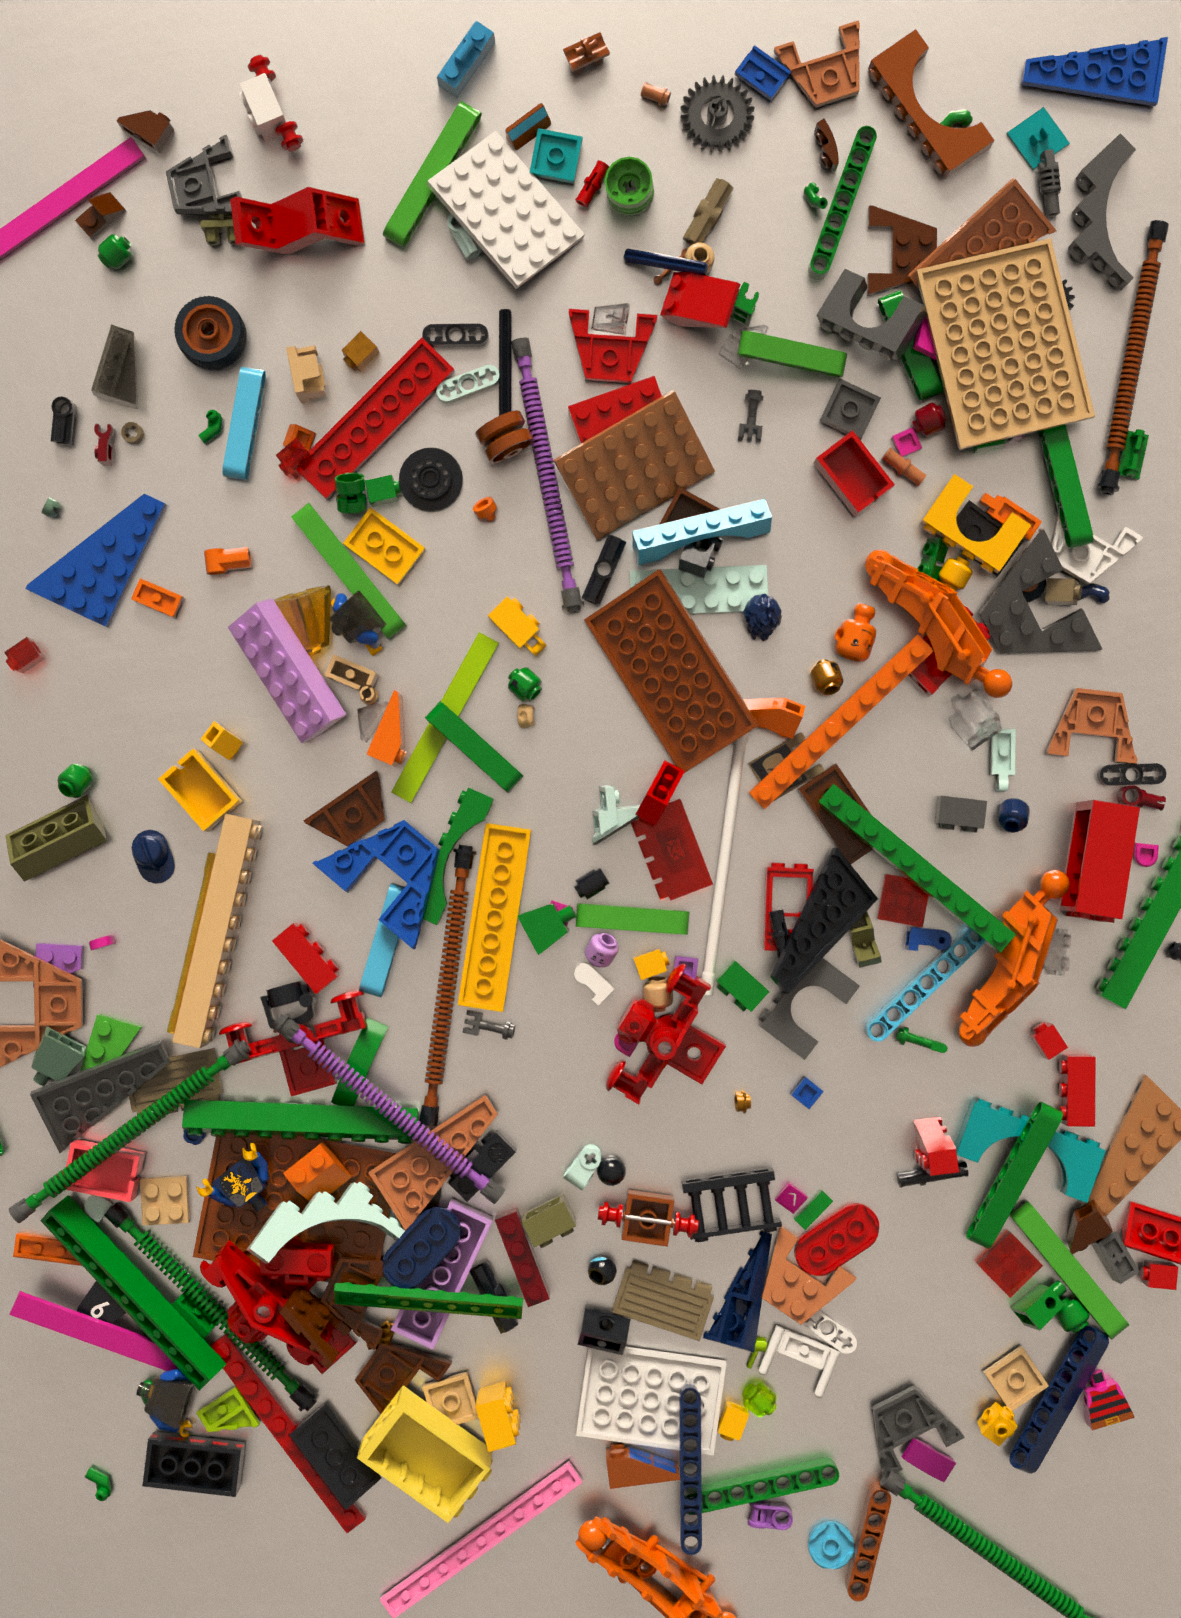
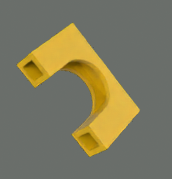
M954 474L922 520L923 529L931 535L937 533L943 537L942 542L949 547L954 548L956 546L961 549V554L971 561L977 560L981 563L980 567L990 574L995 572L997 574L1029 530L1031 524L1012 512L993 538L983 542L969 540L958 529L956 516L959 507L974 486Z

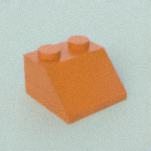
M324 1140L283 1173L296 1191L308 1201L317 1192L333 1193L352 1178Z

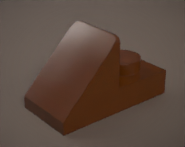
M109 192L90 198L88 201L92 206L75 221L92 240L126 210Z

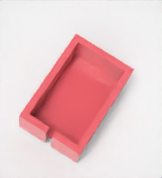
M80 1139L71 1142L66 1166L68 1167L70 1163H73L81 1155L83 1156L89 1149H93V1146L98 1145V1143ZM122 1148L99 1166L97 1165L91 1172H87L85 1176H82L80 1180H77L66 1190L131 1202L137 1197L140 1177L136 1176L142 1172L145 1152Z

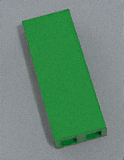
M821 1190L794 1220L806 1230L827 1209L833 1200Z

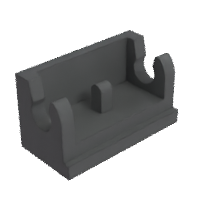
M1117 1231L1111 1232L1106 1238L1091 1244L1113 1281L1122 1284L1140 1272Z

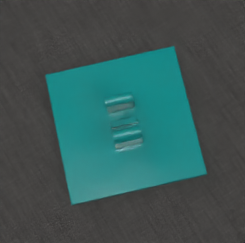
M1044 107L1006 133L1032 170L1041 163L1040 154L1044 150L1053 149L1055 155L1070 144Z

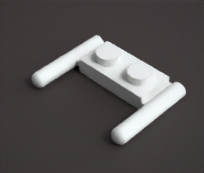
M776 1325L758 1372L761 1375L767 1374L775 1352L778 1351L781 1354L823 1370L814 1392L817 1398H822L840 1351Z

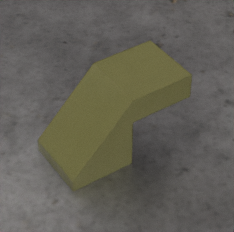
M866 912L848 931L859 968L882 963L881 955L875 942L874 928L869 914Z

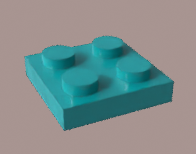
M538 128L529 173L535 177L574 184L583 137Z

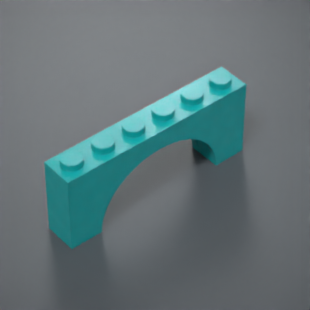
M979 1098L977 1102L970 1100L955 1142L957 1155L978 1163L986 1149L995 1142L1009 1137L1020 1136L1029 1116L1022 1114L1021 1118L1012 1115L1014 1111L1000 1106L999 1110L991 1107L992 1103ZM1065 1130L1064 1134L1056 1131L1047 1147L1054 1153L1061 1167L1062 1186L1060 1192L1088 1203L1106 1150L1100 1148V1143L1087 1138L1086 1142L1078 1139L1079 1135Z

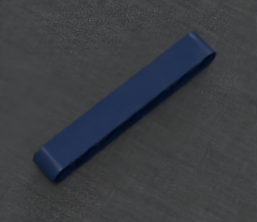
M1085 1326L1080 1330L1011 1451L1009 1461L1014 1468L1029 1474L1039 1469L1109 1345V1338L1106 1333L1092 1326Z
M686 1384L679 1392L680 1543L683 1552L688 1555H695L702 1547L701 1397L699 1389L695 1385ZM687 1391H693L696 1393V1399L692 1402H687L683 1398L684 1394ZM688 1415H693L697 1419L696 1423L692 1426H687L683 1422L684 1418ZM688 1439H693L697 1443L696 1447L692 1450L684 1447V1443ZM692 1463L696 1465L697 1470L693 1474L686 1473L684 1467L687 1464ZM694 1488L697 1494L693 1498H688L684 1495L685 1490ZM688 1512H694L697 1515V1519L693 1522L686 1521L684 1517ZM690 1536L695 1537L697 1543L694 1546H687L684 1543L686 1538Z

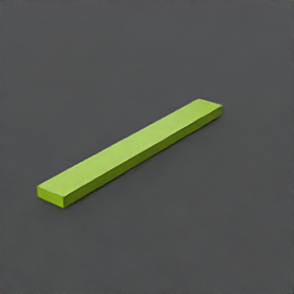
M480 632L477 634L441 700L458 717L499 645V642ZM431 723L427 725L391 793L411 804L447 740Z

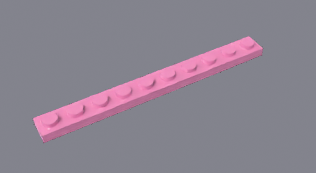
M568 1461L381 1596V1603L391 1617L396 1618L583 1482L582 1478L570 1461Z

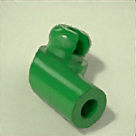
M90 1467L85 1478L96 1483V1499L105 1501L112 1491L109 1477Z

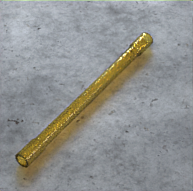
M208 852L202 886L175 1003L167 1028V1032L172 1034L175 1033L216 856L215 853Z

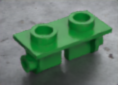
M1144 430L1128 431L1125 450L1121 452L1118 471H1120V476L1140 479L1149 435H1146Z
M928 538L923 547L921 563L917 569L918 572L927 574L939 581L938 574L942 567L937 566L936 562L944 563L948 547L942 542V538Z

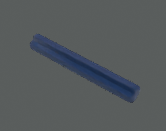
M626 249L624 254V260L634 264L679 272H692L706 275L708 270V264L702 261L634 249Z

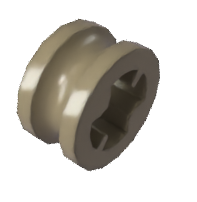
M128 422L122 427L121 435L128 443L138 444L144 438V431L137 423ZM135 428H137V430H135V432L138 433L137 436H131L129 439L128 436H130V434H128V430H134Z

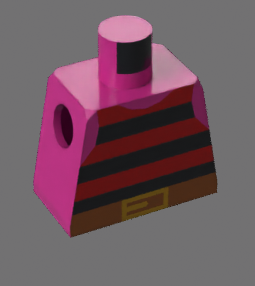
M1102 1369L1094 1370L1090 1377L1092 1384L1086 1385L1082 1391L1085 1420L1091 1430L1135 1418L1119 1384L1113 1378L1105 1380Z

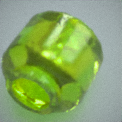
M751 1382L743 1390V1405L755 1416L764 1417L765 1415H771L775 1411L777 1406L776 1393L763 1382Z

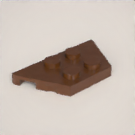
M376 770L303 820L305 824L345 846H349L386 821L378 771Z

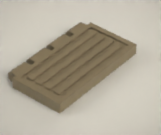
M215 1048L169 1057L170 1063L149 1081L144 1082L132 1095H129L132 1112L142 1113L144 1109H147L150 1105L152 1106V1103L157 1102L159 1098L162 1099L163 1095H167V1092H172L171 1089L181 1084L189 1076L191 1077L197 1070H201L203 1066L209 1068L217 1062ZM220 1071L214 1075V1082H210L203 1090L200 1089V1092L195 1093L193 1097L190 1096L189 1100H200L199 1098H202V1100L221 1101L220 1094H223L224 1090ZM184 1103L180 1106L181 1111L184 1110ZM176 1108L173 1112L171 1111V1113L178 1112V1108Z
M633 1260L631 1268L626 1266L612 1312L700 1341L714 1299V1295L710 1294L712 1286L696 1281L694 1289L690 1288L693 1279L674 1274L673 1280L669 1281L671 1272L654 1266L651 1273L648 1274L649 1265Z

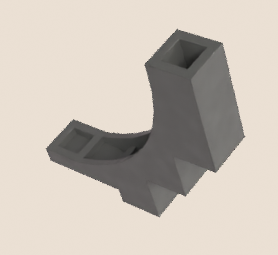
M1120 133L1076 177L1079 186L1090 194L1072 212L1076 222L1081 226H1085L1086 229L1068 248L1072 257L1083 264L1091 258L1093 265L1108 276L1110 283L1123 290L1134 277L1118 262L1109 240L1106 222L1107 201L1113 180L1122 165L1136 151Z

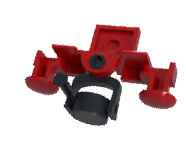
M300 981L266 990L267 995L260 997L268 1025L271 1029L276 1028L272 1025L275 1019L273 1018L271 1008L299 1001L302 1007H307V1011L303 1015L292 1020L301 1026L300 1029L306 1033V1037L313 1043L317 1044L320 1041V1048L323 1045L326 1046L325 1039L368 1027L364 1012H360L356 998L364 995L361 991L345 992L331 999L330 1004L337 1002L341 1018L314 1025L317 1037L314 1036L310 1028L303 1024L309 1022L315 1016L313 1004L316 1002V997L310 995L308 984L301 985ZM250 1022L235 1023L221 1029L219 1035H226L229 1047L238 1039L240 1042L245 1040L251 1048L250 1058L248 1060L244 1059L239 1063L279 1052L291 1097L337 1084L335 1076L331 1075L333 1070L328 1073L326 1071L329 1068L328 1066L323 1069V1062L320 1065L317 1064L320 1059L317 1058L316 1061H313L312 1059L315 1055L308 1057L307 1055L310 1051L305 1047L294 1050L295 1047L302 1045L300 1043L297 1045L291 1039L287 1040L281 1034L249 1043L245 1028L252 1026Z

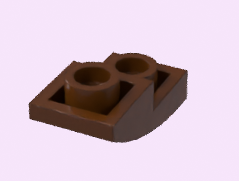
M823 118L816 124L814 136L820 145H824L820 152L822 165L834 173L839 164L838 149L833 133Z

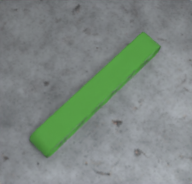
M463 101L459 102L383 231L384 237L401 247L406 246L436 196L427 186V181L458 159L481 119L482 113Z
M307 503L291 516L388 640L407 626L310 503Z
M1029 1201L1023 1203L1010 1214V1217L1074 1296L1081 1301L1088 1313L1111 1340L1129 1326V1323Z

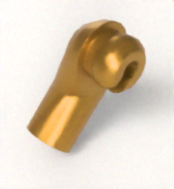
M385 1321L381 1324L380 1327L384 1331L377 1346L382 1340L391 1342L395 1333L391 1330L393 1323Z

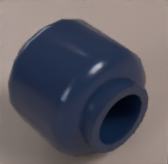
M1017 798L1005 800L999 809V825L1011 833L1022 831L1028 824L1029 806L1026 802Z

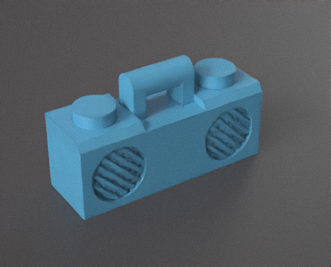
M475 21L438 74V86L455 98H458L495 45L494 32L478 21Z

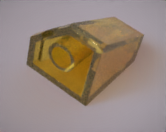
M330 585L306 589V591L295 594L290 593L274 599L309 656L320 653L321 648L329 645Z

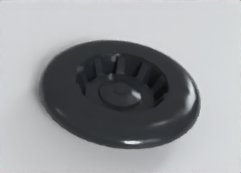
M423 448L415 451L404 461L399 473V485L405 499L416 508L426 511L440 510L450 505L459 495L463 482L462 471L456 459L448 452L438 448ZM446 470L448 474L444 475L442 471ZM444 479L448 480L447 485L443 484ZM415 482L418 483L417 487H414ZM421 489L425 491L424 494L420 493ZM429 492H434L435 495H429Z

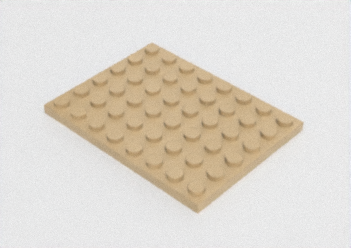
M1051 238L916 270L920 294L926 310V318L959 450L1095 417Z

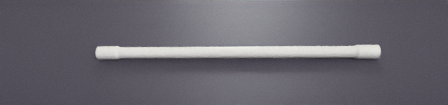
M748 733L734 741L705 962L701 979L711 984V989L707 990L704 995L713 996L715 966Z

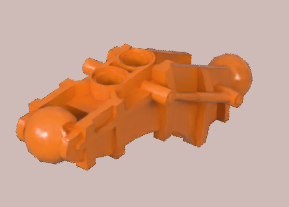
M872 551L865 561L866 571L872 577L870 584L878 585L888 597V602L892 604L896 602L920 623L918 632L923 635L926 633L931 641L937 660V668L941 671L946 670L964 680L966 685H969L975 679L983 683L984 690L990 697L1002 698L1008 695L1013 684L1011 676L1005 670L993 669L989 671L983 667L993 648L958 598L957 592L927 574L918 572L917 568L906 564L894 555H890L887 551Z
M1051 870L1045 873L1040 880L1041 889L1034 896L1026 891L1024 896L1009 911L1006 910L1002 914L1003 924L1016 935L1001 953L994 955L998 963L992 975L980 990L976 989L972 993L974 997L968 1011H964L960 1015L963 1022L959 1026L958 1034L960 1040L965 1045L976 1047L984 1043L991 1032L1008 1017V1014L1012 1013L1040 984V975L1058 919L1044 905L1050 899L1061 898L1068 892L1070 886L1069 878L1062 871Z
M596 1516L593 1520H588L581 1525L578 1531V1539L575 1543L586 1554L588 1561L593 1564L597 1562L607 1570L609 1576L613 1578L618 1576V1580L621 1583L625 1584L628 1582L641 1594L642 1598L655 1607L665 1618H737L731 1612H722L709 1589L716 1580L714 1575L710 1573L707 1576L684 1560L658 1544L660 1540L656 1535H652L646 1542L630 1534L627 1528L611 1523L610 1519L605 1516L602 1519ZM609 1538L611 1541H610L609 1544L603 1549L602 1547L605 1545L607 1539ZM659 1570L662 1576L669 1578L684 1594L680 1599H677L651 1576Z

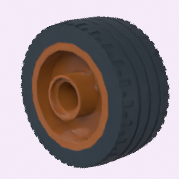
M203 296L192 299L179 311L175 320V338L178 347L190 362L204 369L218 370L226 368L237 361L242 351H244L246 328L241 316L230 303L218 297Z

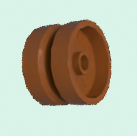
M515 410L502 414L485 423L475 432L480 445L487 446L484 453L489 463L494 464L507 460L524 451L534 442L530 430L522 428L525 420L520 411Z

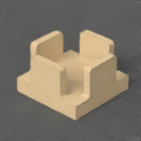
M295 346L287 347L294 390L300 402L306 403L310 402L312 398L326 396L324 388L326 384L322 366L317 361L318 350L316 346L298 349Z

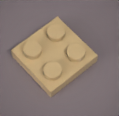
M188 1175L140 1179L142 1225L190 1222Z
M1019 1346L983 1371L1005 1405L1012 1411L1049 1386L1022 1346Z
M467 1371L442 1378L439 1382L432 1381L423 1384L422 1388L427 1403L451 1419L456 1425L479 1418L475 1407L476 1399Z

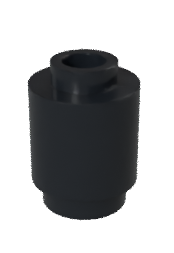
M599 868L596 871L593 869L576 879L577 885L574 888L580 898L585 896L588 900L606 889L605 886L610 883Z

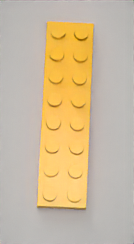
M490 823L485 825L458 1005L499 1012L504 1011L518 920L517 916L519 914L531 830Z

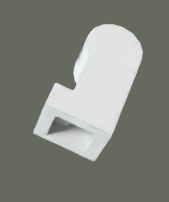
M582 963L576 967L574 972L575 979L579 983L586 984L596 994L592 1000L599 1006L614 990V987L591 965Z

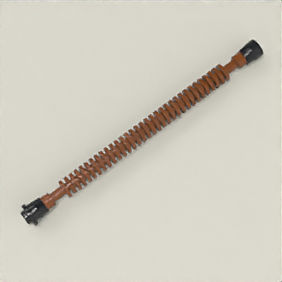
M1161 220L1150 222L1147 238L1149 242L1148 260L1142 263L1143 267L1140 273L1135 307L1132 314L1133 318L1131 319L1132 324H1130L1125 358L1123 360L1124 364L1122 365L1120 375L1121 381H1119L1116 404L1113 411L1114 415L1112 416L1113 421H1111L1106 447L1110 450L1109 460L1106 461L1105 469L1101 472L1100 482L1096 486L1100 493L1104 495H1114V492H1118L1120 488L1118 486L1120 477L1118 457L1119 452L1125 450L1129 422L1132 415L1131 411L1133 410L1132 405H1134L1136 394L1135 388H1137L1140 365L1142 364L1144 353L1143 348H1145L1148 325L1151 318L1150 314L1152 313L1151 308L1153 307L1158 274L1161 263L1157 261L1158 253L1162 250L1163 242L1165 243L1169 227L1167 222Z
M459 845L458 849L453 851L456 852L454 867H456L455 877H457L455 890H450V893L454 894V896H450L449 899L454 900V902H449V905H452L453 908L448 907V911H451L452 914L447 913V917H451V919H446V923L451 924L445 927V929H450V931H445V935H449V937H444V940L448 941V943H443V946L447 947V949H442V952L446 953V955L442 954L441 956L446 961L441 960V964L445 966H440V970L444 972H439V976L443 978H438V982H442V984L437 986L442 988V990H437V994H441V996H436V1000H440V1002H435V1005L439 1006V1008H434V1011L439 1013H434L433 1017L438 1019H433V1023L437 1025H432V1029L436 1031H431V1035L435 1037L430 1038V1041L434 1043H430L429 1047L434 1049H429V1053L433 1055H428V1059L432 1060L427 1061V1064L431 1066L426 1067V1070L431 1072H426L425 1074L426 1077H430L425 1078V1082L429 1083L428 1094L425 1096L419 1118L420 1124L437 1126L439 1106L437 1105L439 1097H436L438 1084H443V1080L440 1079L444 1078V1075L440 1073H444L445 1069L440 1067H445V1062L441 1061H446V1057L442 1055H447V1051L443 1049L448 1048V1045L444 1043H448L449 1039L444 1037H449L450 1034L445 1032L450 1031V1027L446 1025H451V1021H447V1019H452V1016L447 1014H451L453 1011L448 1009V1007L453 1008V1004L449 1002H454V998L450 996H455V992L451 990L456 989V986L452 984H456L457 980L452 978H457V974H453V972H458V968H454V966H459V963L455 962V960H460V957L455 955L461 952L456 950V948L461 949V945L457 944V942L462 943V939H459L458 936L463 937V933H459V931H463L464 927L459 926L465 923L460 921V919H465V915H461V913H466V910L462 909V907H467V904L463 903V901H467L468 898L463 896L469 893L465 892L464 889L466 878L469 876V869H472L473 856L476 855V851H472L473 846Z

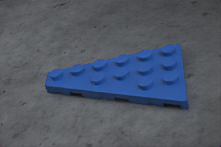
M143 494L27 584L25 589L108 628L163 514L166 504Z

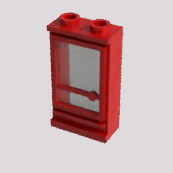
M771 863V867H766L763 950L777 951L775 940L771 935L773 930L769 912L783 909L787 930L791 934L813 889L814 869H808V864H794V868H785V863Z

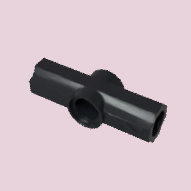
M608 534L582 599L594 605H601L627 543L626 541ZM601 565H607L611 571L608 575L603 576L598 573V568Z
M487 1261L478 1264L469 1271L480 1292L479 1295L491 1294L493 1296L507 1297L502 1284L498 1283ZM492 1317L501 1334L512 1330L519 1324L517 1319Z

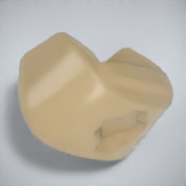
M520 704L518 706L517 718L521 728L535 725V722H533V709L535 707L533 705Z

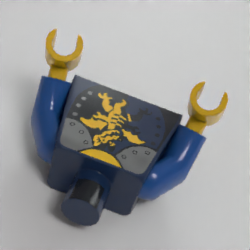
M251 1143L252 1151H246L242 1148L243 1158L212 1182L213 1186L210 1185L207 1179H203L202 1182L206 1187L199 1188L196 1186L198 1194L202 1197L208 1196L230 1207L241 1208L249 1201L256 1212H258L268 1204L260 1194L268 1186V1163L257 1152L256 1145Z

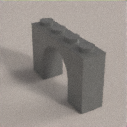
M844 269L817 313L820 326L828 332L833 330L839 333L847 341L854 340L858 342L862 348L868 351L873 349L879 352V355L887 360L892 358L899 361L926 317L924 305L904 296L886 323L873 328L860 326L853 320V312L868 287L863 276Z
M824 958L814 966L789 994H784L779 990L772 1000L774 1005L770 1010L766 1008L758 1019L761 1021L759 1024L761 1028L804 1060L819 1041L794 1022L791 1014V1003L795 995L805 987L819 986L847 1004L860 987V985Z

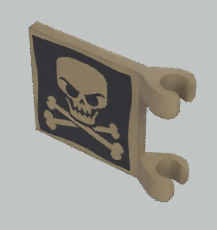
M803 733L796 734L793 739L786 740L748 763L759 782L793 751L794 746L805 740ZM818 764L805 771L775 800L824 772L822 765Z

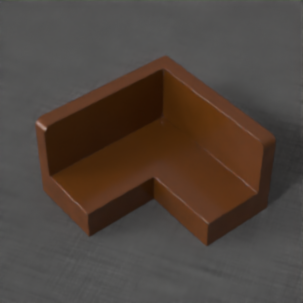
M679 487L660 524L720 509Z

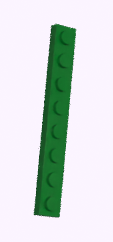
M349 1282L335 1283L334 1302L341 1305L522 1319L523 1298L515 1296L479 1295L468 1292L455 1293L444 1290L430 1291L420 1288L406 1289L397 1286L381 1287L373 1284L356 1285Z

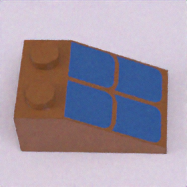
M622 1442L613 1443L610 1447H606L610 1489L680 1480L677 1461L629 1444L624 1445Z

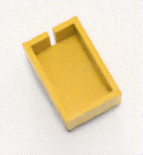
M196 749L190 750L177 762L180 766L184 767L183 769L173 765L158 778L197 825L206 832H209L223 820L225 814H230L243 802L199 750Z
M506 1381L479 1388L475 1407L488 1452L516 1445L517 1436L520 1435V1413L518 1409L514 1410V1392L511 1386H507Z

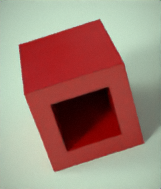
M1042 1022L1033 1028L1034 1032L1029 1034L1043 1058L1047 1060L1068 1048L1055 1026L1051 1023L1045 1024V1022Z
M1144 1260V1266H1141L1140 1279L1143 1284L1150 1288L1176 1290L1178 1266L1172 1262Z

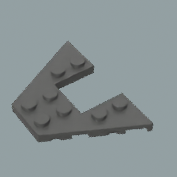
M1040 528L1036 537L1022 552V556L1008 571L1006 578L995 589L989 601L979 611L985 626L989 629L990 636L1000 653L1102 650L1082 608L1040 629L1022 591L1064 570L1045 530Z

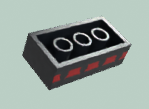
M153 1432L147 1443L142 1486L236 1497L241 1486L246 1442L196 1436L182 1437L178 1434Z

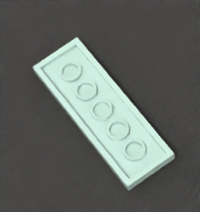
M767 565L713 567L711 571L707 570L704 578L679 569H661L690 615L743 613L747 602L751 598L764 593L768 595ZM658 569L630 570V588Z

